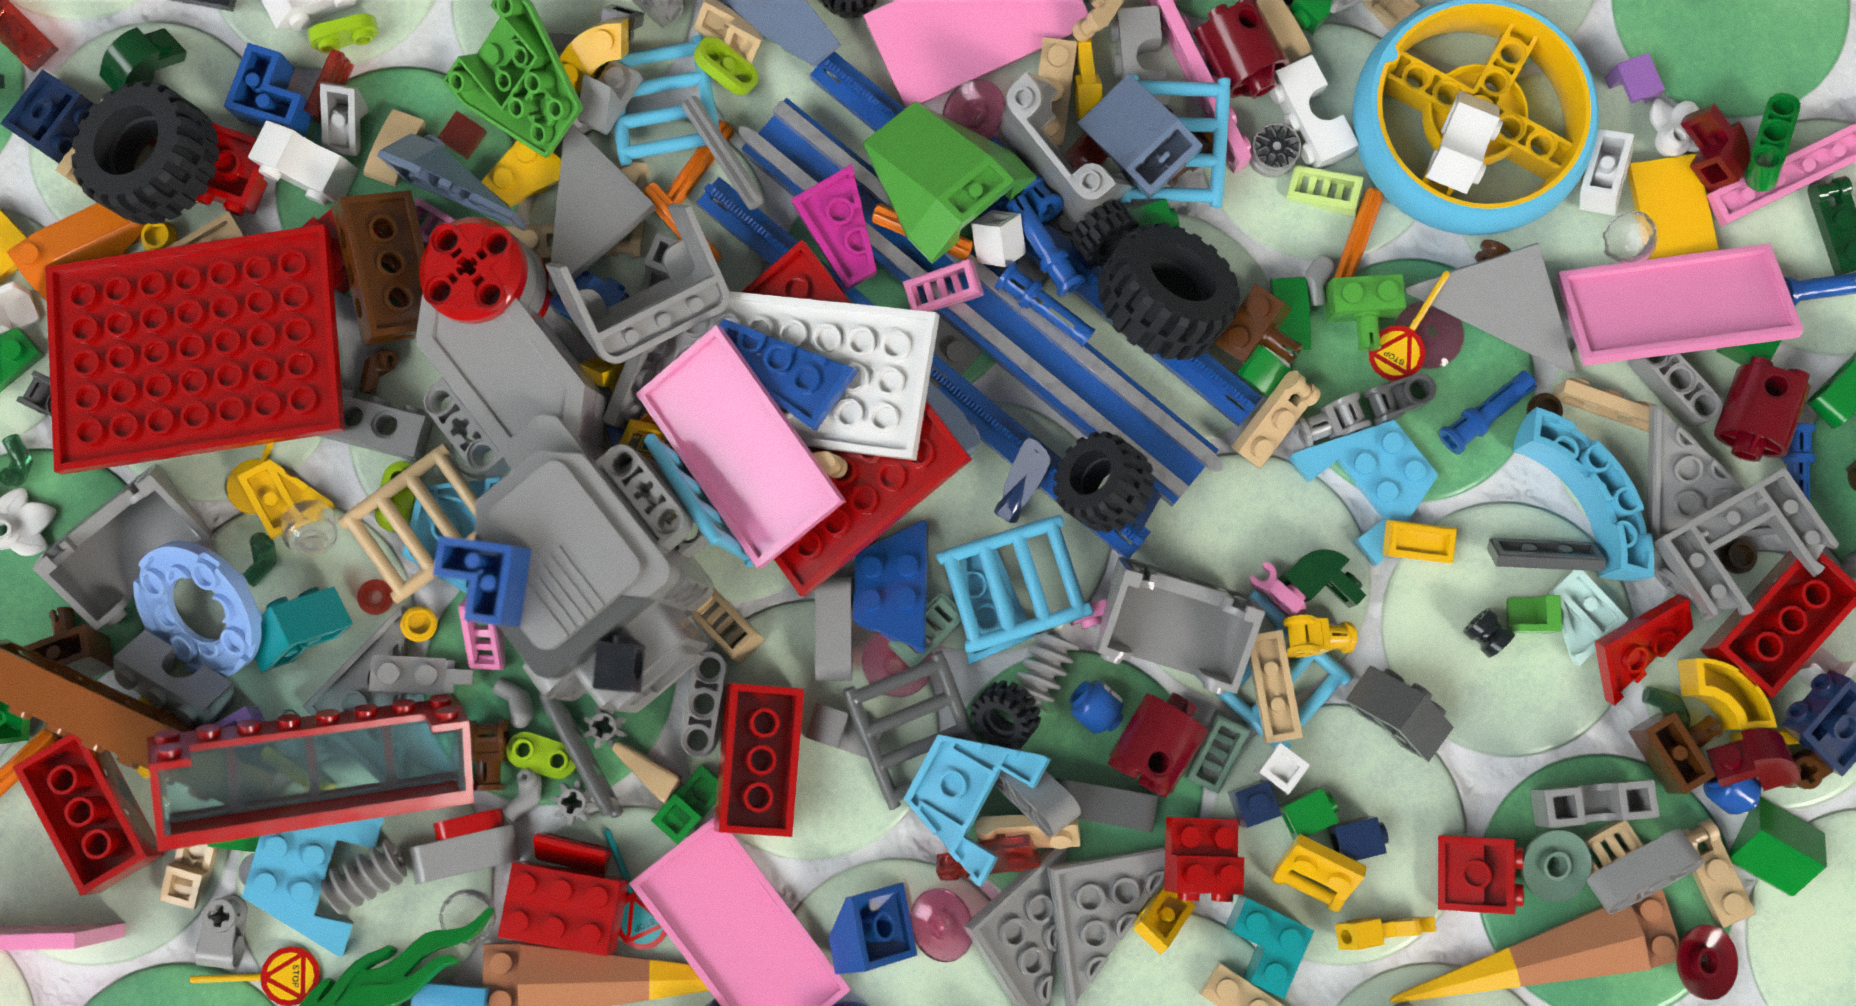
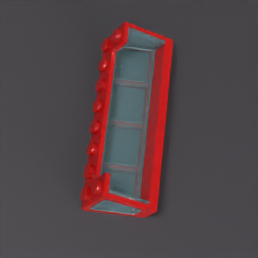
M448 694L434 695L430 697V700L417 702L412 699H400L394 701L392 705L379 707L375 704H362L356 706L354 710L341 712L336 709H324L316 712V715L303 717L297 714H285L277 717L276 720L261 722L258 719H246L239 721L237 725L227 727L207 724L198 727L196 731L181 733L178 730L170 729L157 732L155 736L147 737L148 765L158 852L474 803L470 722L457 696L452 697Z

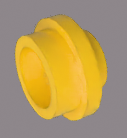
M167 222L158 224L148 223L141 232V242L147 251L163 249L178 241L176 229Z
M415 606L408 609L401 617L400 629L402 634L410 641L423 642L434 635L437 629V619L430 609L423 606Z

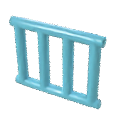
M695 35L692 37L691 42L630 52L622 59L615 61L627 67L693 56L694 49L704 36ZM696 62L695 72L642 81L632 96L698 85L701 103L719 129L711 76L704 72ZM682 105L627 115L624 108L614 124L619 163L622 166L632 164V159L707 145L699 133L630 145L629 128L689 118Z
M1130 74L1152 95L1216 97L1215 118L1177 117L1191 132H1214L1212 153H1199L1185 166L1211 168L1210 189L1162 187L1150 200L1159 201L1166 198L1167 201L1210 203V207L1222 208L1231 79L1220 78L1218 83L1139 80V76ZM1134 185L1118 202L1127 204L1131 203V199L1148 200V198Z
M655 434L647 435L644 442L649 452L710 545H717L741 559L746 567L754 566L676 451L661 442Z
M1061 514L936 553V558L940 565L944 564L967 636V640L964 641L966 653L980 651L1093 615L1092 606H1090L1089 602L1085 603L1061 531V527H1064ZM1044 533L1048 534L1071 605L1069 608L1053 613L1049 611L1027 542L1028 538ZM1012 543L1037 617L1017 624L1015 623L992 551ZM979 554L1002 627L982 635L958 560Z
M1256 589L1252 590L1249 596L1265 610V616L1276 625L1272 631L1283 630L1284 638L1288 636V628L1283 625V620L1287 616ZM1327 652L1320 656L1295 658L1289 665L1292 682L1301 675L1313 660L1330 674L1298 709L1301 728L1340 684L1345 686L1353 678ZM1249 660L1239 688L1252 675ZM1225 691L1224 695L1214 693L1263 737L1257 702L1250 707L1235 693ZM1290 740L1269 743L1274 748L1277 743H1282L1288 749L1291 747V744H1289Z

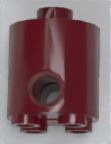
M1239 0L1229 8L1226 4H1221L1208 13L1210 20L1197 27L1193 33L1217 78L1231 79L1230 98L1246 96L1256 99L1272 91L1277 86L1274 78L1275 71L1288 66L1289 59L1257 1Z
M1752 357L1749 364H1743L1736 369L1714 430V436L1718 441L1731 447V454L1742 460L1759 462L1761 457L1780 458L1786 456L1811 386L1808 383L1810 375L1800 369L1785 370L1774 367L1773 362L1766 358Z
M1172 692L1168 700L1164 701L1146 693L1108 755L1111 758L1107 764L1120 773L1127 774L1134 779L1139 776L1137 784L1166 799L1168 794H1172L1209 730L1192 718L1197 706L1184 697Z

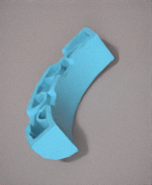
M1538 407L1534 408L1521 423L1514 440L1512 452L1524 455L1548 468L1576 496L1589 519L1596 545L1606 559L1604 571H1598V577L1622 581H1639L1653 578L1654 548L1652 534H1647L1641 513L1644 510V505L1626 471L1598 440L1592 441L1575 428V423L1553 412Z

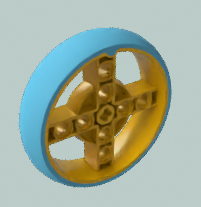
M1445 0L1412 13L1393 27L1378 42L1360 73L1353 101L1352 122L1353 132L1359 143L1357 150L1368 175L1376 187L1395 207L1414 220L1441 231L1462 235H1491L1522 227L1541 218L1560 204L1574 189L1585 172L1594 151L1599 125V106L1594 80L1581 52L1572 40L1549 19L1530 8L1508 0ZM1447 33H1477L1498 39L1484 64L1464 65L1446 74L1406 53L1409 48L1427 38ZM1501 54L1509 56L1512 63L1503 60ZM1527 57L1531 58L1541 68L1555 89L1563 113L1564 138L1528 119V105L1525 95L1515 81ZM1407 78H1413L1418 81L1420 87L1410 85ZM1488 82L1494 85L1497 92L1487 89L1485 83ZM1459 91L1500 106V120H1503L1501 128L1507 129L1511 134V138L1505 137L1499 132L1494 141L1490 140L1483 163L1490 165L1506 158L1545 181L1529 194L1508 202L1484 204L1450 197L1454 190L1453 188L1426 178L1429 163L1419 179L1397 154L1388 136L1383 118V93H1387L1422 113L1424 134L1431 147L1439 151L1444 133H1441V130ZM1438 95H1445L1449 99L1450 104L1441 102ZM1531 144L1538 146L1542 151V155L1536 154L1532 150Z

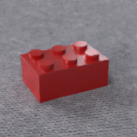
M525 860L512 862L498 937L600 956L611 955L617 950L629 879Z

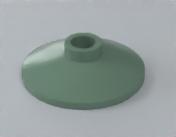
M1562 829L1545 831L1536 836L1525 849L1523 869H1521L1522 878L1527 888L1542 900L1548 902L1569 900L1576 896L1587 884V879L1590 877L1592 869L1591 854L1585 842L1576 834ZM1553 857L1554 862L1552 866L1547 868L1549 860Z

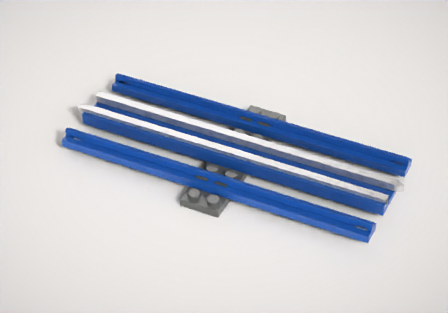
M835 51L810 73V80L874 132L878 131L905 109ZM827 70L839 79L840 83L826 73ZM787 97L784 101L781 100L773 109L774 116L759 133L747 127H739L740 138L745 143L741 148L743 156L793 197L852 164L875 264L902 286L903 281L963 261L961 258L945 253L932 264L906 236L873 223L872 215L878 204H884L893 208L874 168ZM720 177L712 185L708 183L704 187L705 193L696 202L699 208L770 266L798 243L795 238L758 208L754 210L748 209L737 191ZM1003 195L978 216L982 217L991 210L1008 212L1006 206L1013 199L1009 200ZM713 199H716L720 204L727 208V210L725 211L716 202H714ZM1061 210L1055 218L1041 223L1057 247L1063 248L1070 255L1068 260L1077 274H1082L1086 279L1084 284L1073 293L1112 324L1113 321L1110 318L1107 319L1103 313V304L1099 302L1097 282L1102 267L1091 266L1072 245L1073 230L1079 228L1077 223H1073ZM1024 235L1026 253L1014 262L1018 264L1017 269L1033 281L1039 280L1043 282L1048 273H1043L1040 269L1039 263L1041 259ZM972 249L967 259L972 260L976 266L984 296L931 311L936 312L940 317L929 381L965 414L968 421H972L975 424L981 441L1010 465H1013L1023 442L1029 437L1036 438L962 377L978 356L984 352L1087 438L1089 433L1097 432L1101 435L1103 431H1107L1113 435L1120 436L1148 458L1147 461L1153 467V471L1150 474L1155 477V484L1150 486V488L1162 494L1161 499L1171 507L1205 467L1214 472H1220L1223 469L1222 461L1216 456L1219 451L1217 447L1088 342L1082 348L1079 346L1080 344L1054 327L1030 307L1027 309L1021 308L1018 305L1019 301L1003 289L997 290L994 286L1008 266L1001 267L978 263L976 252ZM822 262L854 304L876 306L855 288L846 292L834 271ZM965 273L959 274L963 289H968L969 285ZM951 277L945 278L949 294L955 293ZM1013 279L1011 280V282L1015 284L1017 287H1019L1021 290H1025V288L1018 282H1016ZM937 281L931 282L935 298H941ZM923 285L918 286L917 289L921 302L927 303L928 300ZM1207 352L1199 357L1187 360H1177L1176 357L1172 360L1162 359L1156 353L1150 355L1238 427L1262 399L1259 394ZM1226 395L1230 396L1233 400H1235L1238 404H1240L1244 409H1243V410L1240 409L1237 405H1235L1232 401H1230V400L1226 397ZM1047 447L1052 461L1038 488L1057 503L1056 499L1058 497L1053 492V487L1057 482L1053 480L1054 473L1059 471L1060 467L1057 464L1061 457ZM1125 523V528L1118 532L1132 543L1130 545L1114 532V528L1111 533H1103L1100 530L1096 532L1087 527L1119 555L1128 559L1151 533L1146 527L1138 530Z

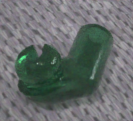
M12 434L2 440V444L11 458L9 466L3 468L0 472V482L6 487H18L25 483L33 464V458L19 434Z
M257 532L251 536L249 544L251 546L253 563L242 574L246 578L247 583L253 587L277 563L275 542L264 532Z
M1651 686L1645 687L1642 694L1643 703L1660 708L1662 713L1676 712L1685 728L1688 729L1690 727V714L1679 695Z

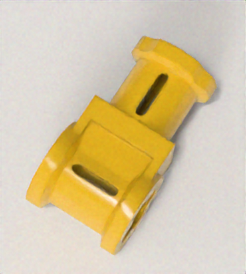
M1296 615L1283 620L1284 627L1288 628L1290 648L1286 650L1288 657L1320 656L1330 650L1352 653L1355 650L1357 630L1352 622L1345 621L1339 625H1329L1328 618H1316L1313 615Z

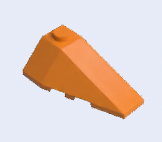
M96 203L36 231L9 249L7 253L23 277L47 301L46 266L123 255L131 244L138 243L141 239L142 229L147 224L133 223Z

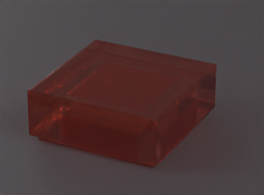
M456 110L437 138L446 144L445 146L468 160L487 134V131Z

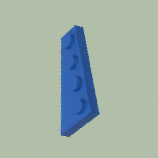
M723 319L719 324L774 401L815 431L821 426L859 371L851 366L796 347L785 341L772 338L732 321Z

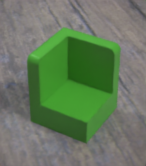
M1544 595L1536 598L1511 597L1506 599L1507 626L1514 633L1550 634L1562 631L1560 595Z

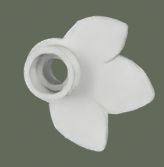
M1657 98L1652 103L1650 121L1658 131L1655 138V147L1661 155L1669 158L1681 156L1687 151L1696 153L1699 151V148L1680 124L1685 115L1700 110L1694 102L1683 101L1675 108L1660 98Z
M17 488L3 495L0 498V526H6L7 532L0 536V550L10 548L22 556H33L45 551L48 545L40 533L51 524L57 514L56 509L44 503H29L28 493L25 488Z

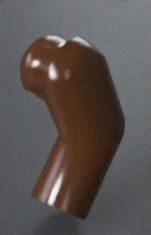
M382 349L365 359L359 392L376 395L379 378L394 370L399 363V356L394 350Z

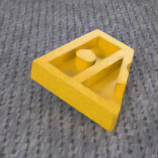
M517 140L481 182L508 207H512L525 201L531 195H540L549 191L550 186L559 183L561 159L554 153L550 157L544 158Z
M270 459L237 475L268 535L273 540L336 508L332 501Z

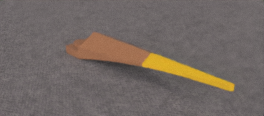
M1663 889L1614 914H1608L1604 907L1600 905L1496 953L1395 994L1389 1000L1399 1003L1651 970V968L1677 962V950L1680 942Z
M523 942L483 944L482 986L490 987L488 1006H614L709 991L690 964L612 954L600 956Z

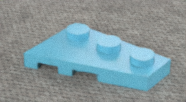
M997 548L993 549L992 551L1015 623L1027 621ZM979 554L961 559V572L981 635L1001 629L1002 627ZM1034 634L980 651L967 653L968 665L1034 638Z

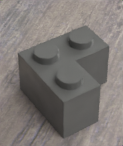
M1370 665L1345 699L1361 717L1386 730L1402 748L1427 762L1432 759L1454 728L1444 716L1446 714L1445 709L1430 700L1433 695L1427 689L1417 683H1413L1412 686L1405 684L1404 679L1388 668L1382 672Z

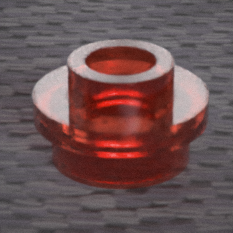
M369 580L358 591V604L368 614H383L393 605L394 601L390 596L393 590L383 580ZM380 591L382 600L374 604L372 602V595L374 592Z

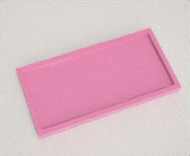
M895 0L864 14L863 18L899 98L906 109L915 101L923 105L1041 51L1043 37L1065 40L1074 36L1072 32L1073 25L1081 18H1086L1089 13L1083 0Z
M1771 243L1559 271L1556 278L1582 366L1799 338L1804 330Z
M715 325L636 393L756 568H764L846 501L721 326Z
M714 817L629 883L720 1006H832L851 991L840 974H835L833 965L732 833H719L713 830Z
M125 923L0 926V951L76 949L125 938Z

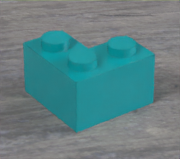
M313 587L299 594L298 598L288 600L287 597H281L267 604V610L261 614V642L254 659L261 673L294 662L307 648L339 638L353 625V622L335 587L320 590L319 587Z
M1239 895L1224 928L1257 944L1243 978L1285 999L1315 930Z

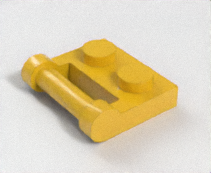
M1299 834L1275 865L1270 881L1280 886L1284 883L1327 904V909L1338 913L1343 907L1345 900L1365 878L1367 866ZM1301 875L1307 876V877H1309V878H1311V879H1313V880H1315V881H1317V882H1319V883H1321V884H1323V885H1325V886L1331 888L1332 890H1330V889H1328V888H1326V887H1323V886H1321V885H1319V884H1317V883H1315V882H1313V881H1311V880H1309V879H1307V878H1305V877H1303V876H1301Z

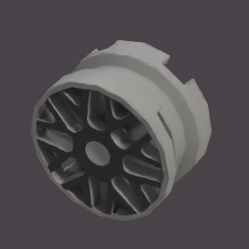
M1267 124L1260 128L1251 142L1252 157L1249 163L1254 171L1264 177L1275 178L1283 176L1290 171L1300 155L1301 143L1299 136L1295 130L1286 124Z

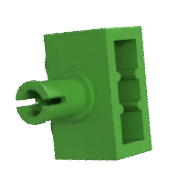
M1403 274L1332 278L1324 287L1327 301L1324 304L1326 323L1356 321L1359 342L1358 351H1367L1366 348H1369V351L1381 349L1378 319L1396 318L1406 309Z

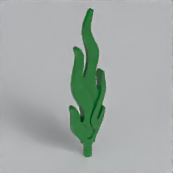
M487 907L474 921L464 927L424 933L398 957L381 967L371 969L375 965L394 956L398 952V948L387 945L367 953L353 962L343 972L337 982L331 978H326L305 997L300 1006L400 1005L417 994L445 967L457 964L459 958L454 955L437 956L413 975L408 976L412 970L431 954L472 939L488 923L494 913V909Z

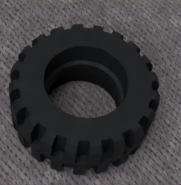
M149 81L119 86L117 92L109 91L102 96L103 100L99 104L94 103L88 110L90 114L86 120L82 119L78 126L80 132L78 137H74L72 144L75 154L71 155L77 183L89 198L122 218L142 225L163 223L165 218L169 220L175 219L182 215V210H189L197 204L195 201L200 194L204 195L209 188L207 186L209 179H214L217 171L214 164L215 161H219V147L216 146L219 143L217 132L213 128L212 121L202 110L166 85ZM158 137L150 157L134 170L141 151L150 141Z
M1151 223L1132 229L1121 240L1103 266L1097 282L1099 302L1103 304L1102 310L1106 318H1110L1113 321L1112 327L1118 333L1122 332L1127 337L1126 341L1133 346L1137 344L1144 348L1143 352L1150 355L1156 353L1162 359L1172 360L1175 357L1177 360H1187L1206 353L1237 315L1240 301L1239 287H1236L1238 285L1237 278L1234 272H1230V264L1227 260L1217 254L1218 250L1211 244L1208 246L1201 240L1202 237L1195 233L1191 235L1185 232V228L1179 226L1171 228L1165 223H1158L1154 226Z

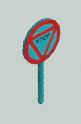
M607 828L604 830V835L622 878L629 879L630 883L631 878L611 830ZM628 883L627 891L629 895L626 896L619 936L623 942L632 948L640 950L654 948L664 941L667 934Z

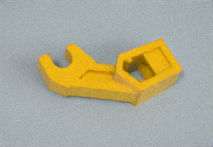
M1074 36V41H1077L1075 62L1079 73L1074 78L1076 117L1082 119L1102 100V82L1099 74H1095L1091 38L1081 42Z
M1434 916L1407 917L1381 921L1380 917H1371L1336 923L1335 930L1339 950H1362L1385 945L1384 938L1418 936L1423 932H1436Z

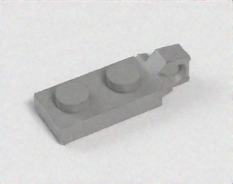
M371 655L369 692L444 695V693H453L454 685H473L474 671L455 669V661L447 660L446 658Z

